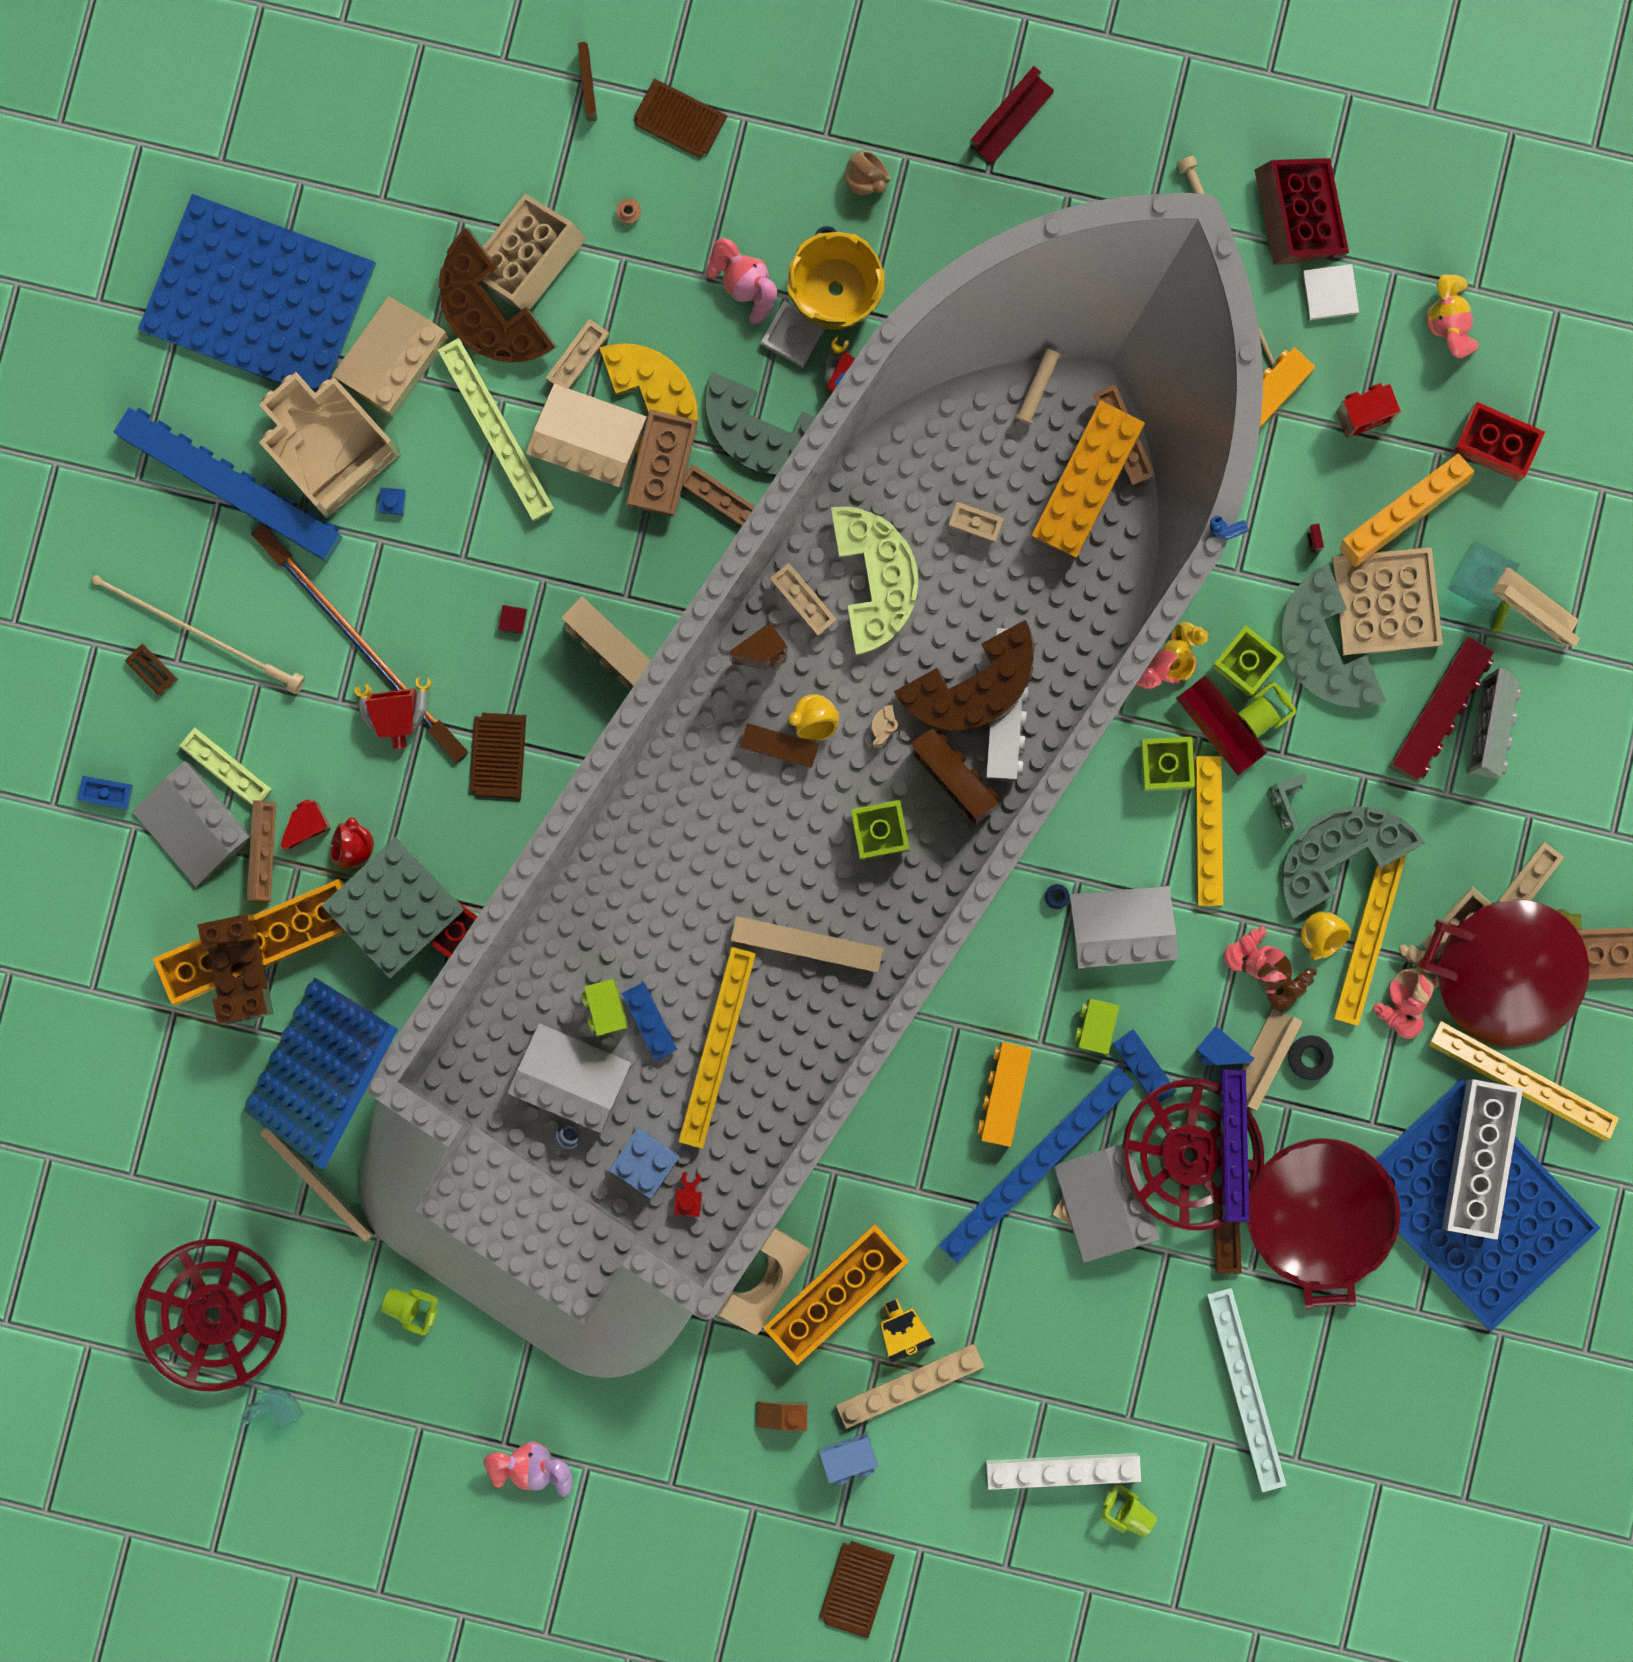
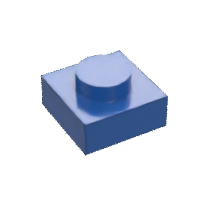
M380 487L378 512L380 514L404 515L406 490Z

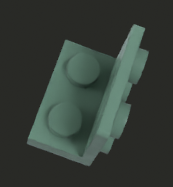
M1305 772L1270 787L1271 792L1268 793L1273 807L1277 806L1279 810L1278 822L1282 830L1286 829L1287 833L1299 829L1287 796L1303 790L1302 785L1308 782Z

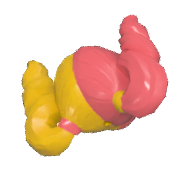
M1444 274L1437 283L1438 295L1441 299L1427 310L1426 325L1435 336L1446 338L1447 347L1453 356L1463 358L1476 352L1479 347L1477 341L1466 335L1473 325V316L1468 301L1458 295V292L1467 289L1468 283L1465 278L1458 275Z
M1187 621L1177 624L1172 632L1171 640L1164 645L1162 650L1156 653L1135 686L1151 689L1161 685V680L1171 684H1180V680H1188L1197 667L1196 657L1192 652L1191 646L1202 645L1207 642L1208 632L1203 630L1202 627L1194 626Z

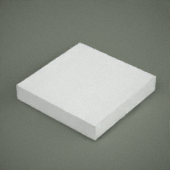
M1352 264L1303 270L1309 321L1359 313Z
M784 301L760 345L804 368L826 328L809 322L798 311L797 307Z

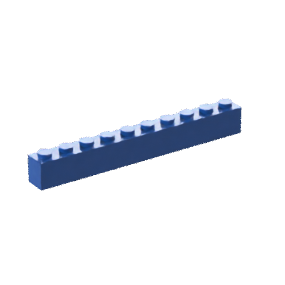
M130 407L127 409L113 431L119 438L328 563L343 539L338 533V527L328 521L324 525L317 520L319 516L308 509H305L304 512L296 508L297 503L287 496H284L283 499L275 495V489L265 483L261 487L254 482L255 477L245 471H242L241 474L233 470L234 465L223 458L220 461L212 457L214 453L207 448L200 446L198 449L191 445L193 440L184 434L179 433L176 436L171 433L170 430L172 428L159 420L156 424L149 419L151 415L144 410L137 408L135 411Z
M1115 1066L938 1245L957 1263L1135 1084Z

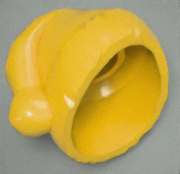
M809 694L801 697L796 702L794 712L788 716V722L790 725L796 726V734L799 738L809 741L824 740L833 736L839 724V712L826 697Z
M1318 912L1306 919L1301 929L1300 938L1302 944L1309 949L1310 958L1319 960L1321 957L1327 958L1337 952L1349 940L1352 932L1348 924L1335 914Z

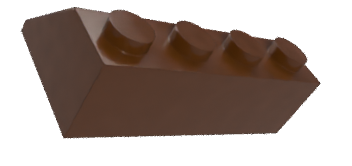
M932 728L910 743V752L974 825L977 826L999 806L997 802L999 796L991 787L986 789L982 785L980 774L974 768L969 770L964 764L966 761L964 756L957 749L953 752L947 745L950 742L941 731L937 733Z

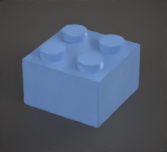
M638 1127L609 1171L651 1199L680 1155Z
M868 1432L820 1448L819 1454L829 1483L835 1482V1485L850 1481V1476L858 1473L860 1477L874 1473V1468L878 1467Z

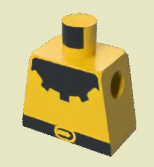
M897 1298L883 1304L889 1318L880 1321L891 1363L935 1344L932 1336L913 1308L903 1311Z

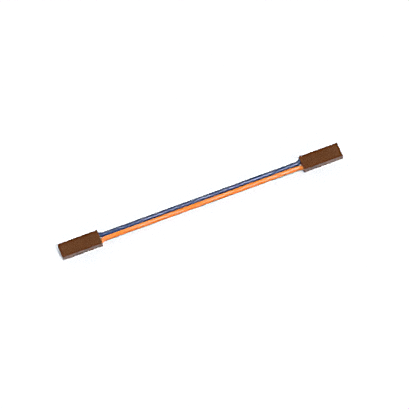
M264 524L259 526L251 534L280 567L283 566L290 572L396 691L406 690L405 685L291 559L293 556ZM426 711L423 721L428 726L427 731L456 763L459 762L469 752L440 720L434 719Z

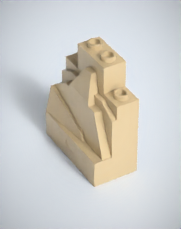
M295 372L293 375L285 377L275 391L268 392L259 404L277 425L274 429L266 431L259 443L326 519L401 454L390 438L335 377L324 381L315 393L299 374Z

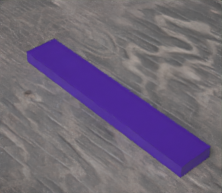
M1223 1069L1219 1070L1222 1222H1249L1246 1070Z

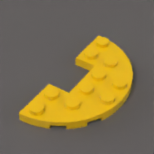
M613 344L600 347L616 396L640 388L648 413L651 409L698 421V408L694 391L685 374L672 360L656 350L636 344ZM643 436L640 437L636 449L637 455H639Z

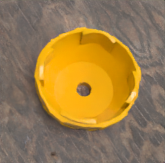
M818 233L805 240L798 247L797 253L789 267L787 288L790 299L806 320L830 330L846 329L863 322L877 308L885 288V271L881 266L878 256L866 240L855 233ZM832 284H840L843 292L840 295L834 296L829 292V287Z

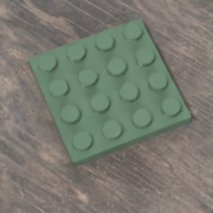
M397 837L392 839L321 905L389 979L398 974L465 911Z

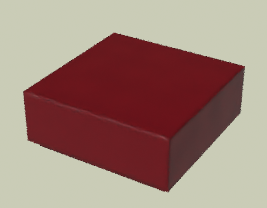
M1320 524L1310 525L1306 531L1311 552H1320L1324 548Z
M502 605L498 629L524 634L528 610Z

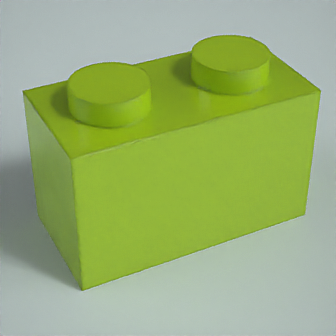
M1088 999V1003L1082 1004L1080 1017L1084 1018L1082 1028L1077 1027L1074 1042H1078L1077 1048L1104 1055L1109 1054L1119 1005L1094 999Z

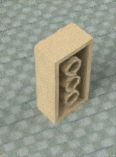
M581 596L561 617L564 622L562 627L574 640L579 637L582 640L580 644L592 657L597 654L600 657L599 662L610 674L615 671L619 675L617 677L618 681L630 691L651 660Z

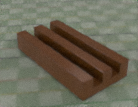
M143 643L125 660L160 697L166 689L168 690L171 687L172 683L178 680ZM142 651L169 677L167 681L140 655ZM135 658L162 684L160 688L133 662Z

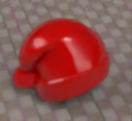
M354 817L348 818L345 823H339L331 841V861L343 869H353L363 865L371 857L374 850V839L371 832L359 825V822Z

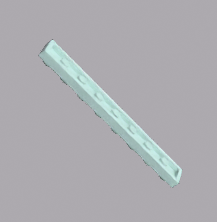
M1232 1288L1206 1294L1261 1492H1266L1287 1486Z

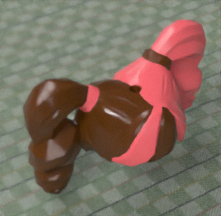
M1260 926L1259 929H1253L1249 934L1240 937L1239 942L1230 944L1225 949L1223 957L1226 966L1233 971L1247 972L1259 980L1266 989L1267 1000L1271 1007L1277 1010H1285L1298 997L1307 992V987L1311 986L1314 982L1313 977L1317 975V969L1308 968L1292 980V965L1281 950L1271 946L1257 949V946L1266 936L1265 927ZM1245 956H1249L1245 962L1242 961ZM1282 987V993L1280 995L1276 994L1277 989Z

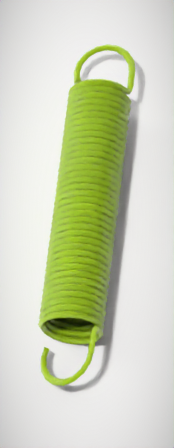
M1503 600L1500 602L1493 623L1492 639L1494 631L1502 632L1511 607Z

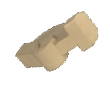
M892 705L884 706V709L876 713L872 720V732L876 738L872 743L873 748H882L888 738L898 730V723L895 720Z

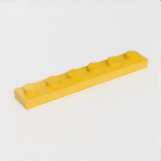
M1196 756L1197 906H1223L1221 756Z

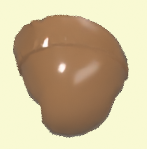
M867 150L858 151L851 155L847 162L844 177L851 192L858 196H867L873 192L883 193L886 190V184L891 181L890 175L881 160L872 152Z

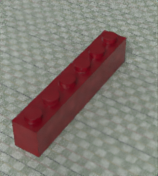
M1469 636L1463 640L1390 763V768L1414 782L1419 780L1420 777L1422 779L1425 778L1431 768L1428 765L1432 756L1436 758L1444 746L1441 744L1442 739L1445 735L1449 737L1456 726V723L1453 722L1457 714L1462 715L1469 704L1466 701L1470 692L1474 694L1481 684V681L1478 680L1482 672L1487 673L1494 660L1491 657L1494 651Z

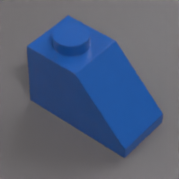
M1217 1026L1214 1027L1195 1050L1199 1053L1197 1058L1206 1066L1210 1064L1214 1067L1251 1064L1255 1059Z

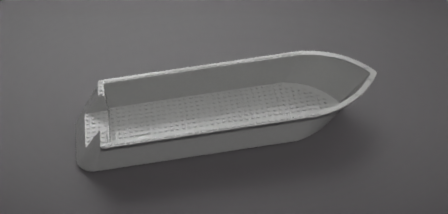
M1164 193L1118 197L1075 205L1029 220L988 239L946 265L910 294L882 322L862 348L386 1051L367 1087L368 1093L377 1102L359 1171V1195L366 1219L377 1236L395 1252L567 1368L584 1375L601 1378L619 1377L635 1373L654 1363L670 1348L693 1314L701 1319H711L718 1313L1219 560L1228 540L1212 533L1209 527L1210 520L1214 516H1221L1222 520L1232 525L1235 524L1253 469L1258 444L1263 398V368L1259 325L1249 280L1230 226L1215 196L1198 193ZM1050 349L1059 353L1060 357L1033 416V424H1028L1014 416L1021 409L1045 350ZM1116 384L1129 415L1145 422L1139 439L1155 476L1132 486L1123 467L1077 559L1033 538L1032 534L1097 407L1093 394ZM956 502L1004 518L995 543L948 527ZM831 507L860 508L887 520L907 541L914 555L918 571L917 597L905 625L890 641L873 651L860 655H855L847 606L871 602L864 554L839 558ZM787 563L791 564L837 619L834 624L819 636L813 632L770 581V578ZM1026 620L1032 633L1035 652L1034 669L1028 685V701H1023L1022 711H1027L1026 726H1021L1020 736H1025L1024 751H1019V761H1023V775L1017 777V782L987 780L990 725L971 731H946L932 727L913 716L900 703L893 691L936 668L940 670L950 689L992 666L981 643L996 636L997 628L1009 629ZM770 622L788 646L786 662L775 670L772 667L764 670L734 665L729 661L730 650ZM809 694L824 696L834 704L839 712V724L834 735L824 740L811 741L819 744L812 768L740 748L747 723L799 738L796 734V726L789 724L788 716L794 712L796 702L803 696ZM892 705L894 717L898 723V730L888 738L882 748H873L872 743L876 738L872 732V720L876 713L884 709V706ZM932 728L937 733L941 731L950 742L947 745L953 752L957 749L966 759L964 764L969 770L974 768L980 774L982 785L986 789L991 787L999 796V799H997L999 806L977 826L974 825L910 752V743ZM900 800L910 851L860 861L851 809ZM736 916L884 948L879 972L731 941ZM734 947L756 953L702 1149L680 1143L679 1138L730 951ZM616 979L629 1028L597 1036L596 1032H591L588 1017L592 1015L590 1007H584L581 993L585 992L584 986ZM645 982L678 1049L656 1061L622 995L623 992ZM539 1023L631 1062V1066L602 1133L508 1094L517 1069ZM562 1125H573L578 1129L580 1141L575 1148L566 1150L557 1144L555 1133ZM638 1127L680 1155L651 1199L609 1171ZM563 1135L566 1140L570 1141L567 1135ZM683 1172H688L687 1180L690 1183L696 1180V1173L701 1174V1183L696 1187V1191L703 1192L700 1217L674 1214L677 1189L684 1190L685 1186L681 1180Z

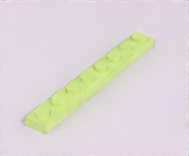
M458 338L438 349L440 356L532 521L534 522L554 511L553 505L460 339Z

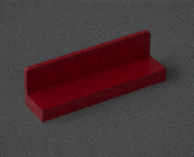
M1035 66L1028 71L970 140V147L991 164L997 160L1054 93V89L1040 78L1041 71Z
M1204 675L1176 697V700L1237 776L1267 754L1265 747L1207 675Z

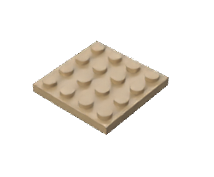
M1432 547L1377 552L1356 567L1345 556L1331 558L1333 577L1347 607V610L1338 613L1342 656L1443 646Z

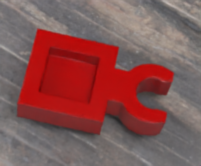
M683 1172L681 1180L685 1186L684 1190L677 1189L674 1214L700 1217L703 1192L696 1191V1187L701 1183V1174L696 1173V1180L690 1183L687 1180L688 1172Z

